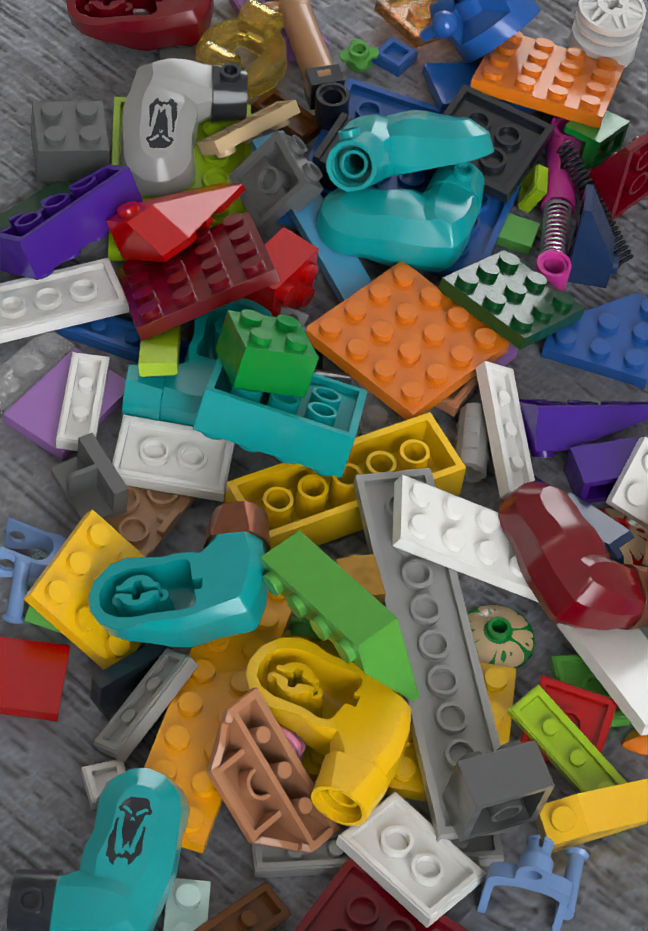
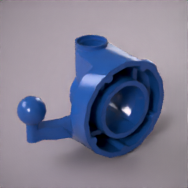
M437 0L430 6L432 22L420 32V38L424 42L432 38H447L464 62L470 63L486 55L515 35L537 16L541 8L535 0Z

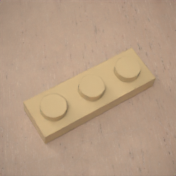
M296 100L277 101L251 114L246 119H242L198 141L197 144L202 155L216 154L217 158L231 155L237 151L236 145L242 142L250 144L252 139L262 137L263 131L269 128L277 130L289 125V118L300 113V109Z

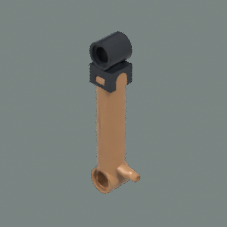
M272 0L252 5L250 11L253 16L272 14L280 16L305 82L304 95L310 110L315 109V123L321 129L330 131L342 112L349 115L350 93L344 86L345 79L339 64H334L310 1Z

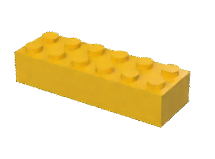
M431 412L356 437L342 478L334 475L322 476L313 471L312 468L297 463H280L226 482L224 503L247 501L264 509L269 520L271 550L299 530L315 545L319 546L364 530L353 486L355 475L431 468L435 487L459 496L466 467Z

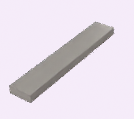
M346 829L337 831L313 853H303L250 843L254 878L337 874L349 858L336 845L338 835ZM500 834L479 836L461 842L459 839L450 840L478 866H490L492 862L504 861Z

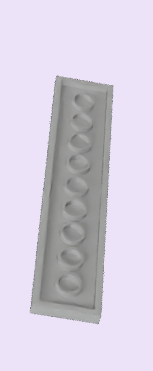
M431 468L355 475L353 486L369 554H375L386 592L384 606L398 618L420 696L414 702L403 696V699L412 709L410 730L432 824L437 836L436 841L439 842L441 839H459L442 799L455 765L462 756L468 753L480 751L482 754L497 751L501 745L457 571L392 546L394 482L403 474L435 487ZM520 825L486 835L516 832Z

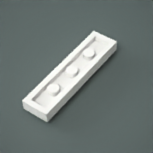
M484 361L476 367L499 496L504 499L522 484L535 481L514 371L512 368Z

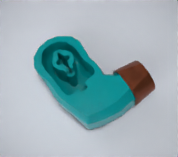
M247 501L226 502L215 508L211 515L204 541V550L201 553L186 552L164 557L125 558L109 565L93 583L89 593L90 612L111 636L127 641L153 643L170 647H194L221 637L253 631L257 628L265 610L269 590L262 578L266 573L260 558L271 550L268 515L264 509Z

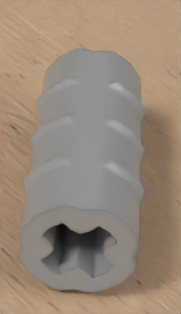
M467 403L464 407L460 408L459 422L456 424L458 432L454 443L456 444L455 451L466 467L463 481L473 483L479 482L486 477L487 464L490 461L488 455L490 443L483 405L481 403Z

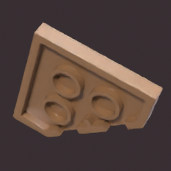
M127 486V512L105 521L145 557H152L196 497Z

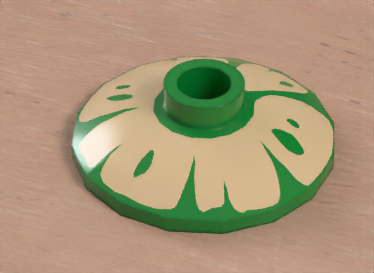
M497 604L482 605L467 613L479 662L517 669L523 666L532 656L535 637L531 625L523 615L512 608ZM494 630H499L503 633H497Z

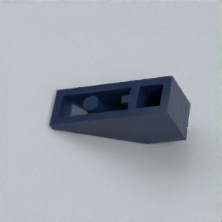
M586 184L567 254L572 264L568 282L606 288L610 275L617 274L620 255L614 254L615 238L594 185Z

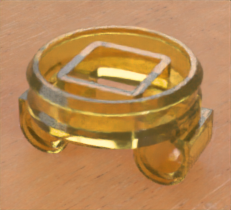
M247 0L242 6L238 18L222 21L203 34L197 44L196 62L205 65L235 63L242 68L241 57L233 53L241 46L259 56L247 68L248 99L265 94L282 80L287 70L286 43L280 33L284 28L282 13L258 0Z

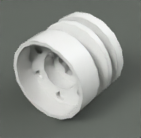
M579 0L568 42L569 48L582 49L586 52L587 56L595 59L600 57L612 58L626 68L634 59L647 12L644 1Z

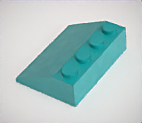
M218 357L206 386L193 430L199 431L205 437L213 440L224 439L236 443L242 449L249 452L260 451L273 455L279 461L286 464L297 463L312 468L313 471L322 476L334 475L342 478L356 437L368 390L313 373L305 398L233 388Z

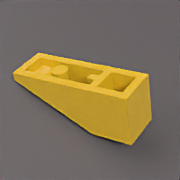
M648 778L578 793L545 803L537 820H535L542 842L545 836L550 838L554 842L553 853L647 824Z

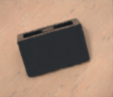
M149 643L92 677L90 699L108 721L113 718L165 649H167L164 645Z

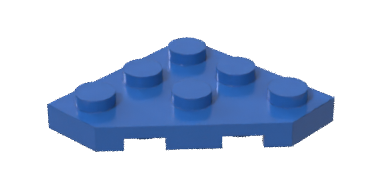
M635 293L585 310L579 321L547 336L541 357L645 389L648 380V296Z

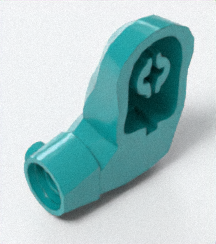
M410 110L387 116L379 114L363 115L349 121L343 130L338 131L339 138L329 152L326 160V169L330 180L338 188L350 192L365 189L394 175L472 161L493 153L494 146L489 131L471 118L443 115L424 110Z
M468 161L438 167L424 193L410 189L383 190L372 187L346 192L338 188L330 192L321 203L317 212L316 229L323 243L333 251L343 255L363 257L391 267L399 262H404L415 270L440 272L450 268L459 259L471 238L476 217L481 210L485 179L482 172Z
M240 298L195 318L194 336L188 347L185 362L178 365V374L141 377L139 376L138 363H130L125 382L122 417L123 415L194 427L206 386L218 359L215 349L227 310L241 312L248 309L264 316L273 317L271 312L255 301Z

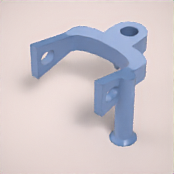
M10 517L7 523L4 546H0V560H11L14 566L9 568L0 564V577H12L7 612L2 615V619L9 623L21 624L25 622V618L22 616L25 602L23 598L26 595L28 579L39 578L66 539L61 535L45 532ZM11 532H22L25 538L15 539L11 536ZM10 549H43L50 555L45 559L35 560Z
M541 835L529 836L526 841V851L521 854L517 864L508 862H492L483 881L477 912L485 914L492 889L496 885L529 889L557 900L551 931H560L563 920H570L574 917L584 860L589 858V853L578 847L567 848L565 850V854L568 856L564 877L552 874L554 863L551 859V853L554 848V842L545 836L543 846L540 847Z

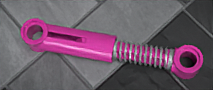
M555 116L551 122V125L555 126L554 132L545 146V167L548 168L547 194L541 199V211L544 217L540 254L537 258L534 272L544 275L548 282L565 292L572 268L571 260L567 256L570 220L575 212L577 187H574V182L571 181L572 178L566 172L567 168L563 167V169H560L562 159L559 158V154L556 151L566 141L573 140V143L566 145L560 151H563L570 145H576L577 154H580L581 140L564 132L565 125L571 120Z

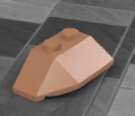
M257 687L252 688L223 711L206 772L248 843L303 853H313L339 831L340 827L336 822L319 812L312 803L313 781Z

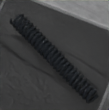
M568 140L558 147L556 153L562 159L561 163H564V168H567L566 172L572 178L571 181L574 182V187H577L576 191L580 192L579 196L583 199L584 194L582 193L585 191L586 184L594 185L595 187L596 183H591L594 178H589L591 174L587 173L586 164H581L583 159H579L581 155L577 154L576 145H570L563 151H560L566 145L573 143V140ZM599 197L600 202L603 201L604 197ZM601 202L609 225L612 227L611 231L614 232L613 236L616 237L615 243L618 242L615 244L614 249L622 246L614 251V254L623 252L620 254V258L625 257L619 260L618 268H620L621 264L631 260L634 255H629L632 250H626L629 245H624L626 244V240H622L624 236L620 235V230L616 231L619 226H614L616 224V221H612L614 216H609L611 214L610 211H607L609 207L605 206L606 202Z

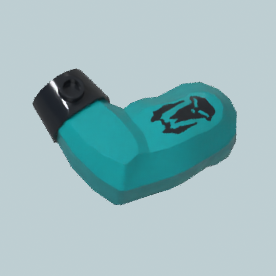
M149 768L130 769L108 781L96 801L94 830L85 845L81 857L80 870L68 875H63L62 869L16 870L8 903L7 930L153 931L177 876L182 838L187 827L190 811L184 791L167 775Z

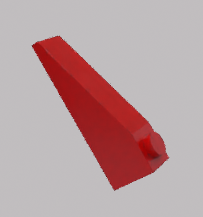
M219 183L145 201L127 202L118 207L116 210L117 214L108 219L106 223L123 259L167 262L191 245L197 239L195 231L200 227L208 228L214 222L211 215L226 210L245 191V187L239 183Z

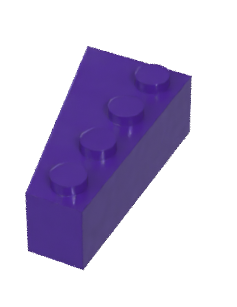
M108 164L69 185V194L51 195L40 201L41 209L25 215L19 212L8 218L10 226L0 230V271L35 280L44 279L54 272L53 268L60 263L77 257L81 253V249L86 245L106 237L109 230L106 221L117 214L116 210L118 207L131 201H143L130 168Z

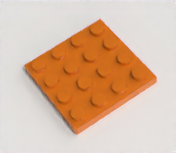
M518 31L484 56L472 77L470 87L494 98L600 129L622 78L625 66L618 64L616 60L609 57L591 58L582 49L575 47L567 49L555 45L549 39H533L523 36V33Z
M404 262L397 263L308 325L305 331L314 348L343 371L349 373L353 379L405 420L427 413L477 375V366L484 361L493 363L507 353L510 344L509 341L443 294L437 286Z

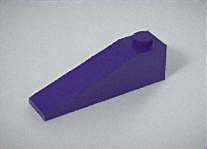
M519 399L528 448L531 450V456L554 457V451H569L570 447L589 443L648 419L647 401L603 400L598 405V402L567 400L566 405V402L547 401L546 399Z

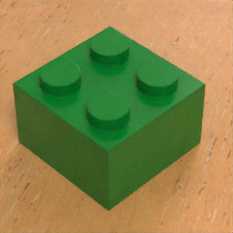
M248 309L241 312L227 310L215 349L233 388L303 398L306 397L319 358L298 320L288 315H278L277 317L264 316Z

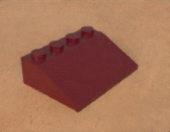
M648 131L640 137L636 136L629 145L619 152H613L604 163L597 168H590L587 172L591 174L589 178H594L591 183H596L597 192L601 193L599 197H604L601 202H606L605 206L609 207L607 211L611 212L609 216H614L613 220L648 195Z

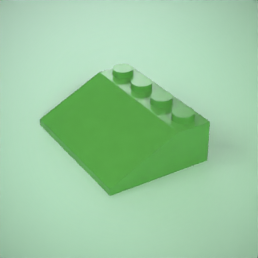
M299 530L260 557L266 573L262 578L269 591L275 596L281 594L286 599L291 611L298 618L304 616L308 619L317 636L323 641L329 639L346 663L350 664L353 661L364 673L413 702L420 697L398 618Z

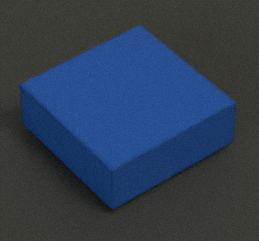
M391 36L378 48L379 56L376 59H372V63L399 77L417 61L418 51Z

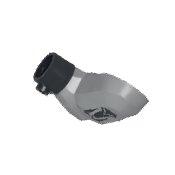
M167 58L144 64L137 69L123 108L119 166L130 168L140 194L162 197L178 193L191 186L196 176L193 150L197 139L198 124L207 119H211V123L246 119L248 99L247 69L240 68L235 63L205 65L187 59Z

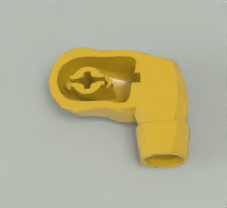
M280 637L261 646L248 663L246 679L249 690L257 687L278 724L295 732L309 747L325 755L311 793L312 803L319 812L336 823L346 826L364 824L385 795L389 783L398 772L407 746L411 722V707L400 695L364 673L356 664L352 662L348 664L343 659L326 653L313 642L300 637Z

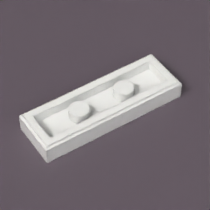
M72 352L56 437V448L78 451L79 437L89 433H93L95 438L97 437L110 357Z

